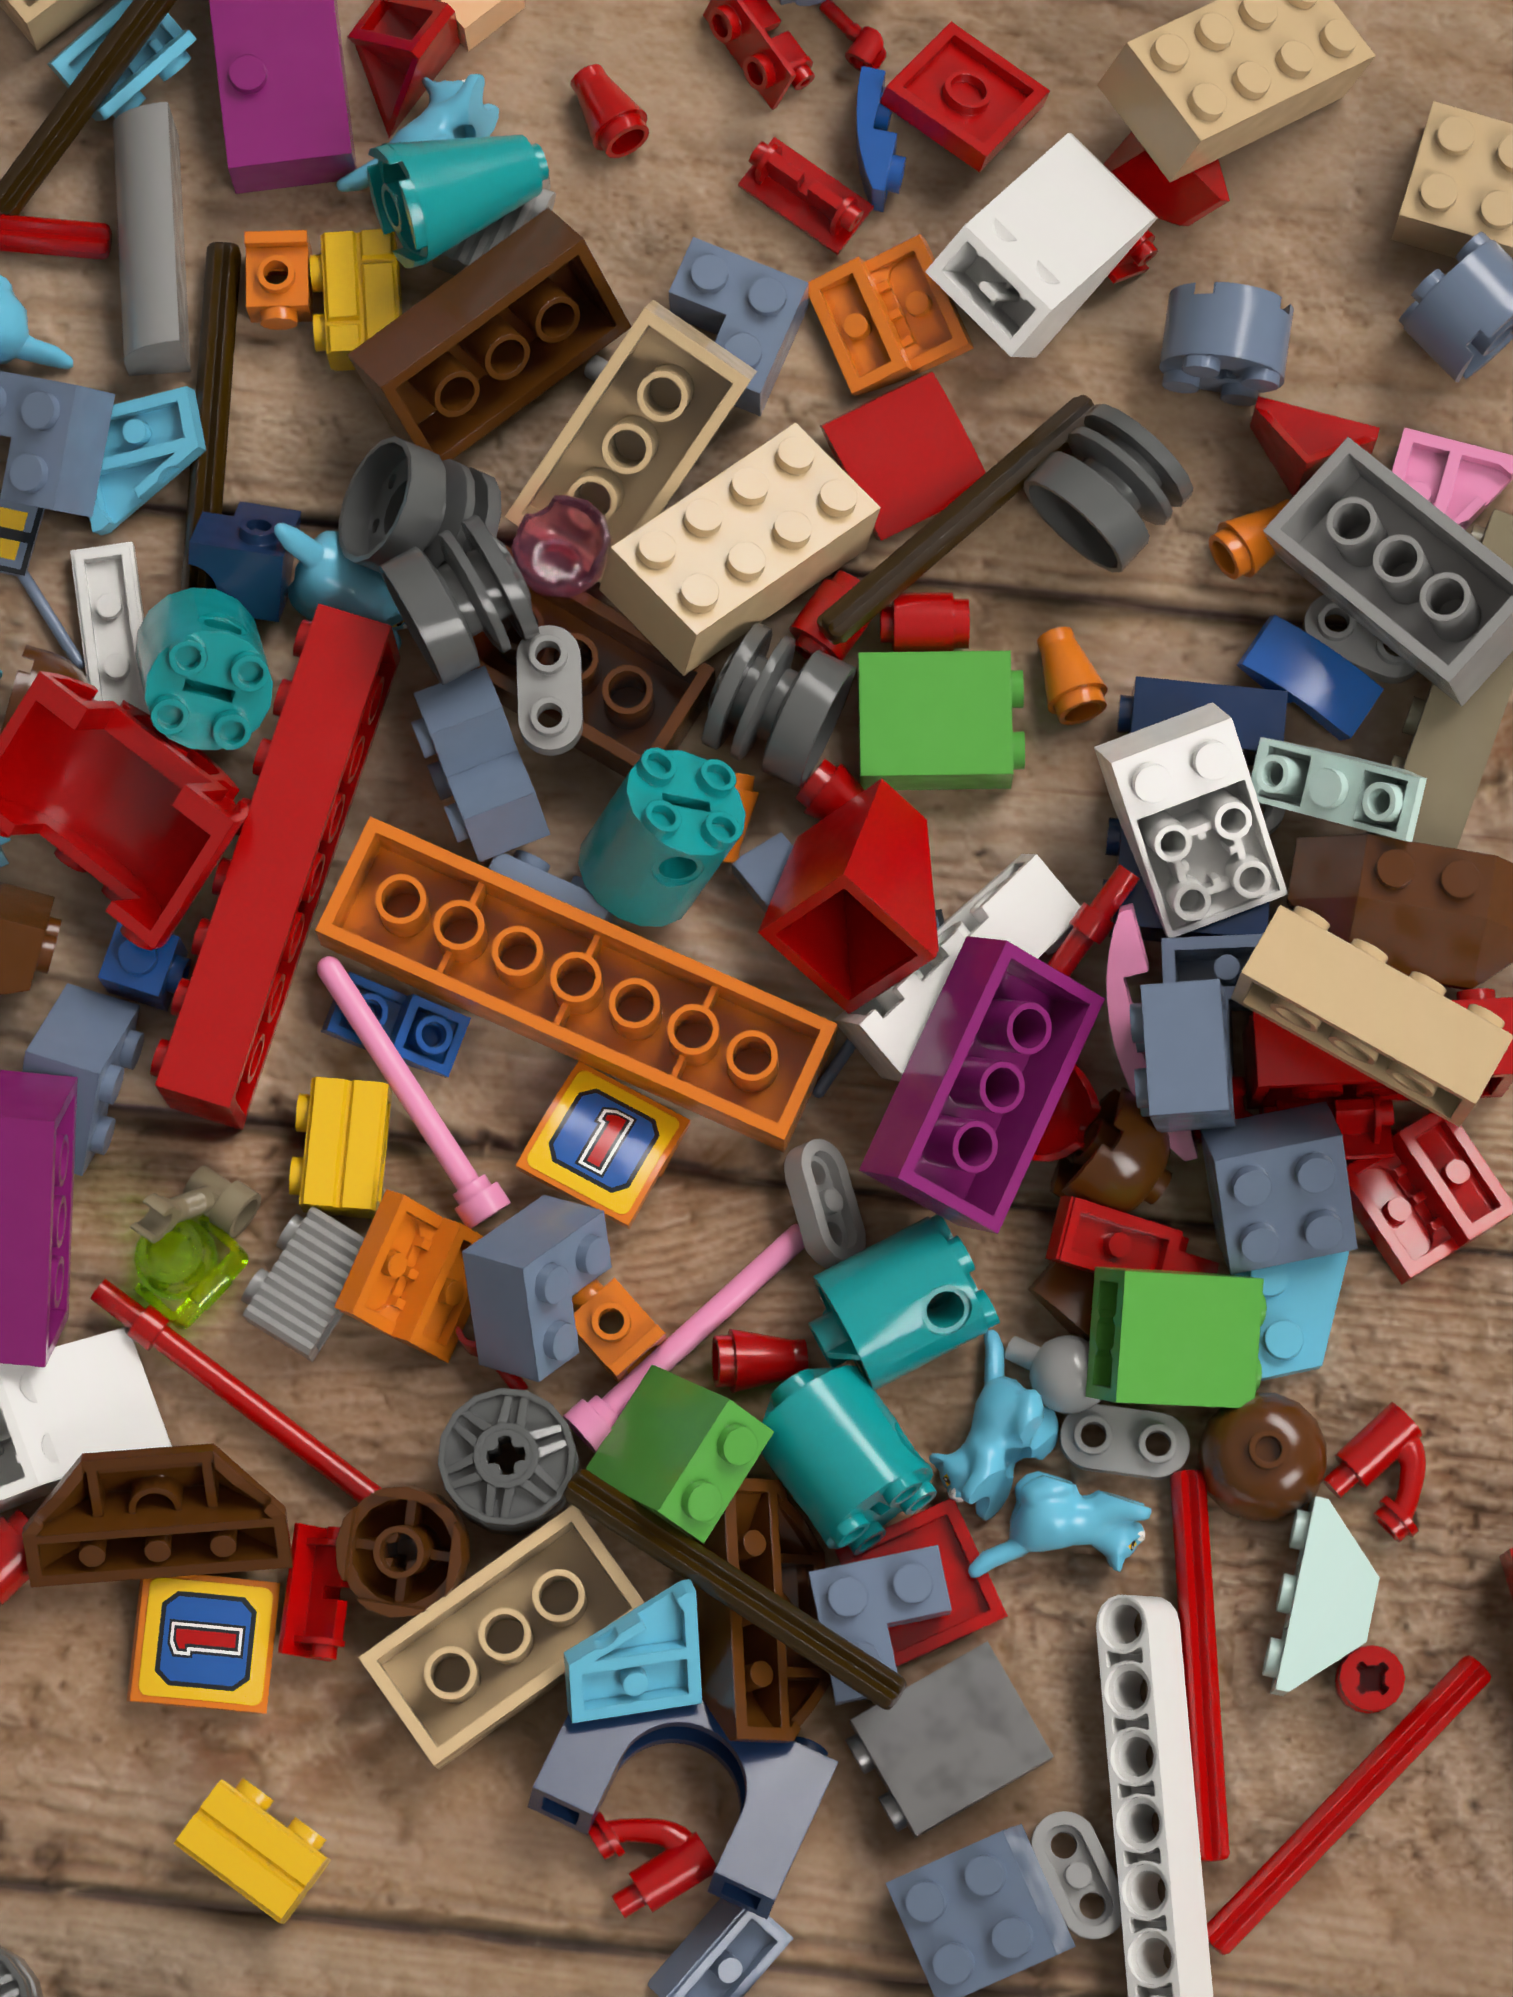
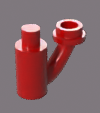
M1391 1402L1334 1455L1339 1465L1323 1479V1482L1335 1496L1341 1499L1357 1483L1363 1488H1367L1397 1460L1400 1464V1476L1396 1498L1393 1501L1389 1497L1384 1496L1379 1501L1380 1507L1373 1513V1517L1394 1540L1400 1543L1407 1535L1413 1537L1419 1532L1412 1519L1417 1510L1424 1484L1426 1455L1420 1439L1423 1435L1421 1430L1399 1406Z
M599 1811L588 1833L605 1860L615 1854L618 1857L626 1854L620 1844L624 1842L657 1844L664 1848L663 1852L631 1871L629 1875L633 1882L612 1895L624 1918H627L646 1905L649 1906L652 1913L712 1876L717 1867L697 1832L692 1833L685 1826L670 1820L658 1818H619L606 1821L601 1811Z

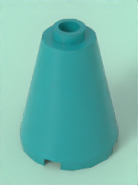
M522 134L385 143L369 149L368 155L378 159L377 164L367 166V178L375 212L384 235L396 232L403 248L393 250L392 252L405 268H414L426 264L542 193V181L547 180L549 177L548 164L542 148L537 143L530 144L528 139Z

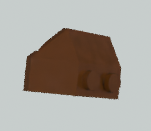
M1371 834L1299 837L1296 839L1286 902L1293 910L1296 906H1301L1320 915L1330 924L1328 932L1350 944L1353 939H1360L1374 945L1388 956L1387 965L1407 976L1412 971L1420 972L1433 978L1444 987L1460 990L1475 989L1513 963L1512 862L1491 854L1413 841L1408 842Z
M214 1443L82 1453L24 1525L22 1532L31 1588L293 1567L286 1507Z
M745 1478L705 1543L695 1541L818 1621L809 1581V1572L825 1568L823 1549L803 1517L786 1499L788 1493L780 1480ZM693 1584L697 1598L702 1700L730 1741L789 1743L794 1741L801 1730L800 1726L813 1712L831 1684L829 1673Z

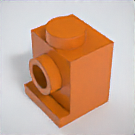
M307 230L244 231V244L246 247V309L251 323H260L262 327L271 330H287L295 328L298 322L313 321V291L310 276L312 248ZM267 275H288L286 280L280 284H271L266 280Z
M615 1277L605 1286L595 1279L572 1298L578 1339L617 1383L667 1339L666 1333L648 1316ZM617 1312L623 1317L624 1325L620 1331L608 1334L600 1329L599 1321L605 1313Z

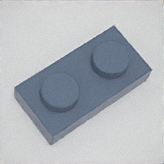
M516 850L513 857L505 853L494 856L488 868L612 923L615 917L597 903L584 885L582 877L573 876L570 883L548 873L550 865L528 852Z

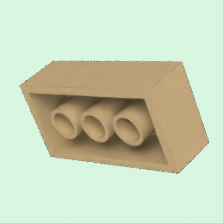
M1216 0L1127 42L1097 86L1168 181L1172 182L1343 98L1376 55L1334 0Z
M1433 101L1391 240L1455 258L1471 238L1479 232H1484L1513 258V124Z
M652 300L643 309L505 515V518L601 583L610 548L662 513L757 371L658 302Z
M794 423L610 548L599 590L685 676L747 633L757 622L761 623L865 551L881 507L797 423Z
M1280 905L1244 966L1231 999L1460 1127L1476 1105L1513 1039L1511 1033L1502 1029L1505 1022L1498 1015L1482 1006L1470 1004L1466 1009L1444 997L1446 993L1445 987L1423 973L1412 971L1407 976L1387 965L1388 956L1374 945L1360 939H1353L1350 944L1328 932L1330 924L1315 912L1301 906H1296L1291 911Z
M571 1505L453 1589L446 1597H442L425 1609L427 1611L415 1616L358 1658L433 1766L440 1770L565 1680V1651L645 1602L580 1510Z

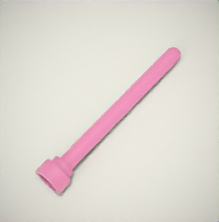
M333 956L323 957L317 964L318 976L457 1189L453 1196L459 1206L454 1210L463 1224L472 1229L511 1204L498 1181L491 1184L485 1174L480 1177L478 1176L341 962Z
M799 1224L790 1226L605 1396L600 1398L595 1395L588 1402L581 1399L563 1415L569 1427L594 1453L597 1452L651 1365H655L668 1372L672 1370L805 1248Z

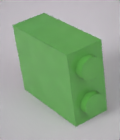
M1011 650L858 652L860 785L864 790L881 778L894 790L1011 789L1013 770L1025 769L1024 731L1013 732L1012 708H1023L1024 678L1023 670H1011Z
M1095 1266L1086 1397L1115 1403L1241 1408L1255 1398L1262 1379V1367L1258 1353L1260 1327L1264 1323L1267 1311L1266 1299L1263 1294L1264 1279L1235 1274Z
M651 1365L612 1426L611 1432L604 1439L586 1469L687 1536L705 1543L774 1431L729 1398L655 1365Z

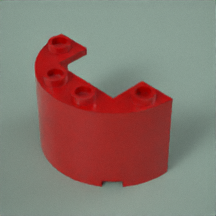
M39 671L0 735V836L9 838L12 835L40 834L56 847L54 854L63 864L78 872H88L103 884L101 891L111 900L105 912L123 925L120 931L126 939L145 950L152 951L153 949L161 948L170 939L246 819L249 811L248 804L241 800L235 804L233 800L240 789L214 761L201 750L190 749L168 739L165 734L159 732L153 726L151 717L146 712L125 700L122 701L120 706L114 701L94 700L93 698L98 692L95 686L61 674Z

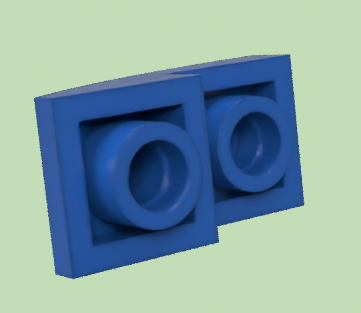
M861 66L856 108V151L859 173L868 202L874 205L873 210L884 212L888 192L897 194L900 192L906 157L896 155L897 133L888 131L892 111L880 103L885 90L886 71Z
M1276 615L1270 616L1237 663V666L1262 688L1288 691L1287 703H1296L1339 741L1352 738L1384 690L1367 674L1333 649Z
M347 972L408 1066L441 1077H449L471 1018L415 994L404 995L355 973ZM333 999L321 1032L366 1050Z

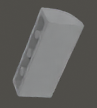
M158 102L127 110L117 116L113 122L124 365L129 376L191 372L180 143L168 102Z

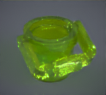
M204 1214L197 1220L198 1223L192 1219L177 1223L170 1232L166 1233L156 1243H152L141 1236L136 1245L134 1262L137 1275L143 1284L139 1282L133 1290L148 1304L154 1306L177 1329L184 1330L189 1328L204 1311H208L233 1284L232 1281L246 1267L249 1260L247 1252L225 1231L211 1224L209 1218ZM210 1234L230 1250L220 1263L216 1242ZM156 1296L163 1300L184 1302L175 1311H172Z

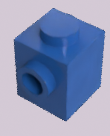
M117 922L98 975L99 980L108 993L168 1011L182 978L188 979L192 961L190 958H187L188 951L181 938L171 935L168 942L161 948L153 949L152 951L145 950L126 939L120 931L123 925Z

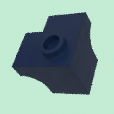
M241 501L234 516L202 511L189 541L188 564L197 566L207 572L215 582L217 590L238 599L255 619L279 622L288 600V587L292 581L294 556L283 548L274 534V527L278 523H286L300 530L301 511Z

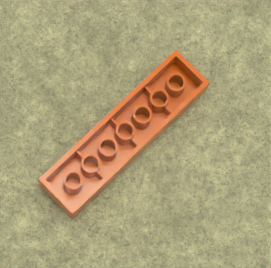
M371 816L315 929L321 946L784 1153L837 1040L838 1024Z

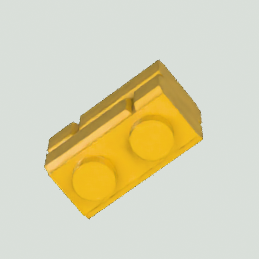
M382 229L361 230L358 233L354 231L325 232L320 235L321 254L310 255L312 291L323 292L324 313L313 314L316 352L326 351L331 370H356L347 354L402 315L400 262L392 252L399 249L395 232L385 235Z
M314 1077L311 1079L310 1094L299 1093L295 1128L296 1132H306L304 1157H292L289 1175V1194L300 1196L299 1206L303 1212L308 1213L310 1208L314 1206L331 1216L342 1215L355 1218H374L383 1193L392 1091L389 1084L375 1081H349L338 1078Z
M242 1778L236 1787L221 1779L202 1803L197 1813L176 1838L174 1845L278 1923L285 1924L331 1861L329 1857L319 1851L326 1842V1839L297 1817H294L287 1827L267 1812L274 1800L245 1778Z

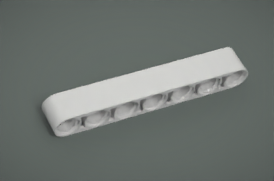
M1116 1595L1109 1598L1101 1606L1097 1615L1096 1633L1128 1997H1213L1180 1621L1175 1608L1162 1597ZM1139 1613L1142 1620V1628L1137 1637L1134 1622ZM1143 1679L1146 1680L1148 1687L1147 1698L1144 1703L1140 1696V1685ZM1149 1744L1154 1754L1153 1764L1150 1769L1146 1762V1751ZM1155 1811L1160 1821L1157 1835L1154 1834L1151 1825L1152 1816ZM1160 1878L1164 1881L1166 1889L1163 1902L1159 1899L1157 1892ZM1166 1944L1172 1956L1169 1970L1165 1966L1163 1959Z

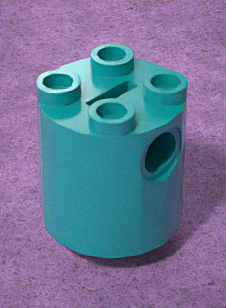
M188 588L169 594L148 611L137 631L135 656L145 701L153 726L159 732L165 734L168 739L190 749L219 750L223 748L235 750L244 746L249 741L251 734L260 727L270 709L273 680L254 617L238 599L217 589Z
M652 747L642 754L581 843L578 860L579 869L584 885L598 904L617 918L638 926L663 927L682 919L743 834L746 813L740 794L734 787L736 775L729 765L718 759L706 760L682 750H664Z
M938 1214L931 1218L927 1216L813 1276L815 1286L825 1306L822 1316L808 1323L817 1345L830 1367H838L849 1360H853L875 1391L988 1332V1329L999 1324L1000 1320L989 1297L983 1289L978 1290L970 1275V1272L975 1270V1266L966 1247L958 1235L953 1237L944 1218Z
M845 1365L842 1367L806 1369L785 1380L771 1394L762 1423L772 1429L774 1433L761 1452V1455L793 1500L798 1503L809 1517L829 1549H839L848 1545L854 1555L861 1554L876 1545L885 1536L886 1531L882 1527L902 1511L906 1515L917 1512L936 1496L937 1490L930 1482L934 1475L931 1466L913 1448L898 1421L857 1366Z

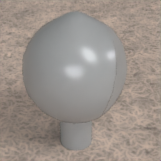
M1071 1335L1058 1336L1045 1342L1042 1347L1017 1336L1010 1340L1005 1351V1359L1030 1370L1029 1379L1031 1387L1041 1395L1043 1404L1049 1409L1063 1414H1078L1090 1409L1101 1401L1100 1399L1086 1397L1089 1355L1088 1340Z

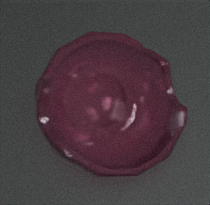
M555 495L544 509L534 514L526 513L517 529V535L513 539L511 553L526 584L542 596L573 597L591 588L601 578L611 548V536L605 516L588 500L568 495Z

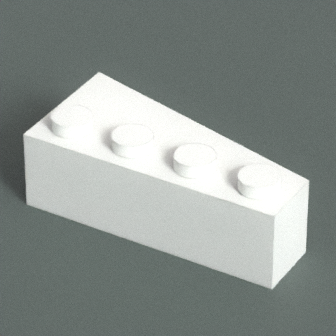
M1021 854L937 928L939 951L935 959L851 1014L843 1011L833 1021L838 1024L841 1031L881 1078L900 1082L966 936L1007 940L1038 959L1044 952L1050 955L1057 951L1074 926L1069 922L1081 906L1037 854Z

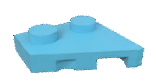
M184 386L113 405L92 518L90 517L92 532L99 535L111 533L206 451L194 389Z
M1349 1251L1235 1274L1264 1279L1263 1294L1266 1299L1267 1311L1264 1323L1260 1327L1258 1358L1262 1367L1261 1381L1321 1368Z
M691 1579L677 1582L564 1652L567 1710L572 1723L702 1703L697 1598Z

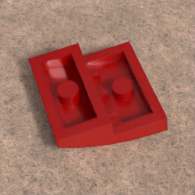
M932 371L820 425L837 464L881 507L873 528V534L876 540L879 541L941 512L986 473L960 419Z
M1433 1112L1392 1137L1394 1157L1357 1159L1347 1165L1352 1210L1401 1285L1513 1215L1512 1200L1462 1125L1458 1127Z

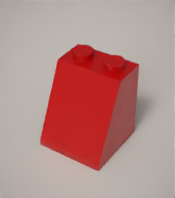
M882 778L796 838L758 930V933L848 1014H851L935 959L939 951L927 819Z

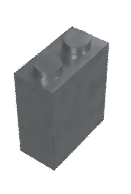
M988 1641L906 1687L897 1703L890 1710H884L875 1705L852 1718L850 1725L855 1734L845 1740L863 1773L866 1774L876 1769L888 1792L879 1796L878 1799L896 1831L899 1832L908 1826L914 1838L1033 1771L1054 1757Z

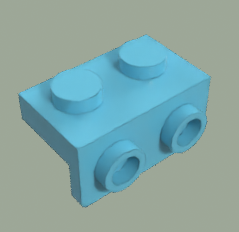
M119 0L47 64L67 88H69L133 0ZM167 13L93 113L92 117L94 120H106L111 115L116 119L123 112L140 106L146 99L140 90L157 75L163 81L168 80L191 60L192 57L187 53L186 49L197 40L189 29L182 30L170 14Z

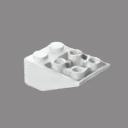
M1067 133L966 223L925 272L1010 357L1036 358L1158 217L1072 133Z
M1212 702L1094 747L1113 807L1167 938L1180 936L1288 895L1233 720Z
M128 1327L56 1346L46 1367L0 1363V1513L49 1495L82 1453L172 1447L134 1340L127 1336L130 1330Z

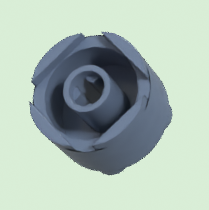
M1484 232L1476 234L1462 247L1455 257L1459 263L1446 275L1440 269H1436L1417 286L1411 295L1416 301L1399 318V322L1404 326V330L1455 382H1459L1462 376L1467 379L1475 374L1513 339V258Z
M1214 282L1213 294H1194L1196 283L1183 284L1172 289L1169 293L1159 369L1163 373L1162 386L1165 389L1177 393H1195L1199 389L1221 392L1220 399L1228 404L1251 406L1256 404L1259 393L1277 390L1284 384L1294 312L1291 304L1282 310L1280 309L1281 296L1262 288L1238 283Z

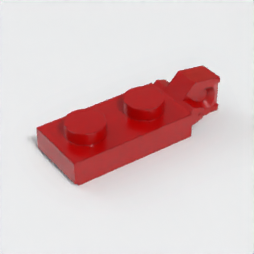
M1061 1196L1045 1257V1259L1093 1274L1095 1266L1217 1273L1219 1267L1218 1262L1186 1253L1189 1238L1182 1236L1183 1231L1073 1196Z

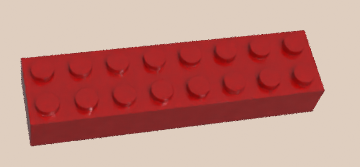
M319 603L313 620L304 619L299 626L293 646V656L299 657L293 679L288 680L284 678L279 685L273 705V715L278 716L279 720L272 740L263 738L256 752L252 773L259 776L252 800L245 797L241 800L248 804V815L235 834L239 838L232 859L223 857L216 870L212 894L219 897L212 918L203 917L198 924L191 953L198 956L191 980L182 978L177 986L172 1001L171 1015L178 1016L171 1039L162 1038L159 1041L150 1069V1075L157 1077L156 1088L170 1108L240 1130L244 1128L401 659L391 625Z

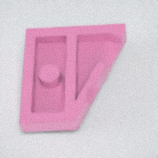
M1404 427L1392 472L1466 530L1513 480V455Z

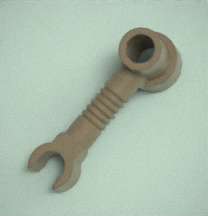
M203 1165L190 1177L183 1194L169 1199L156 1193L147 1196L142 1202L150 1207L148 1213L142 1220L133 1223L130 1228L150 1242L156 1243L166 1233L170 1232L177 1223L204 1214L209 1217V1222L233 1238L242 1233L253 1220L260 1207L262 1197L241 1181L237 1180L231 1183L206 1165Z

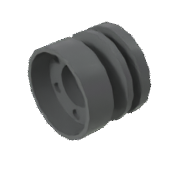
M1096 404L1085 415V427H1074L1068 434L1067 442L1074 457L1061 451L1051 452L1025 480L1024 491L1042 519L1078 553L1097 566L1112 573L1122 572L1148 544L1150 535L1143 520L1154 525H1165L1172 516L1173 510L1171 507H1181L1192 496L1193 485L1188 474L1174 455L1146 428L1119 409L1107 404Z
M393 436L381 440L372 448L353 474L343 499L339 517V545L345 558L379 573V565L415 546L429 558L435 568H438L446 563L438 534L449 530L458 541L464 553L468 552L471 548L463 532L461 522L473 515L479 516L488 530L497 537L502 513L501 491L494 477L452 459L442 461L440 455Z
M473 515L461 522L463 532L471 548L466 553H464L458 541L449 530L438 534L441 550L446 561L445 564L438 568H435L429 558L416 546L379 565L386 587L427 664L442 685L480 666L478 651L473 636L483 631L492 645L501 653L511 649L509 638L501 621L508 618L524 641L540 634L532 610L531 594L519 568L503 542L499 541L488 530L477 515Z
M757 622L751 627L742 643L729 655L716 680L708 702V715L701 737L702 744L718 750L735 727L737 730L733 738L730 755L732 758L740 761L752 749L758 738L764 740L767 744L762 760V772L800 789L812 774L834 731L852 687L856 669L844 661L817 650L806 661L800 672H796L790 669L795 653V639L787 635L780 640L768 659L766 655L773 635L772 628Z
M498 1388L473 1396L452 1414L440 1437L438 1467L445 1490L470 1522L493 1534L520 1536L538 1530L566 1510L569 1502H567L564 1496V1491L568 1482L579 1470L580 1460L568 1423L550 1402L527 1390ZM506 1443H512L517 1454H526L525 1460L515 1462L514 1473L509 1475L503 1474L499 1464H490L491 1458L501 1455V1445Z

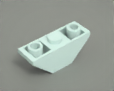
M1260 737L1251 775L1259 803L1408 842L1413 840L1427 778L1405 769L1265 737Z
M1315 1496L1309 1503L1308 1511L1297 1509L1295 1513L1289 1548L1299 1550L1294 1575L1283 1574L1276 1602V1612L1286 1614L1281 1639L1273 1637L1269 1639L1262 1676L1273 1678L1270 1694L1284 1696L1367 1642L1380 1577L1330 1500Z

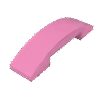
M1131 903L1120 906L1115 921L1108 954L1106 984L1109 1024L1114 1047L1132 1094L1136 1096L1134 1069L1146 1068L1145 1052L1137 1053L1136 1043L1132 1041L1130 1004H1133L1126 977L1148 972L1149 962L1134 905ZM1191 1130L1168 1132L1170 1148L1184 1161L1198 1158V1148L1193 1140Z

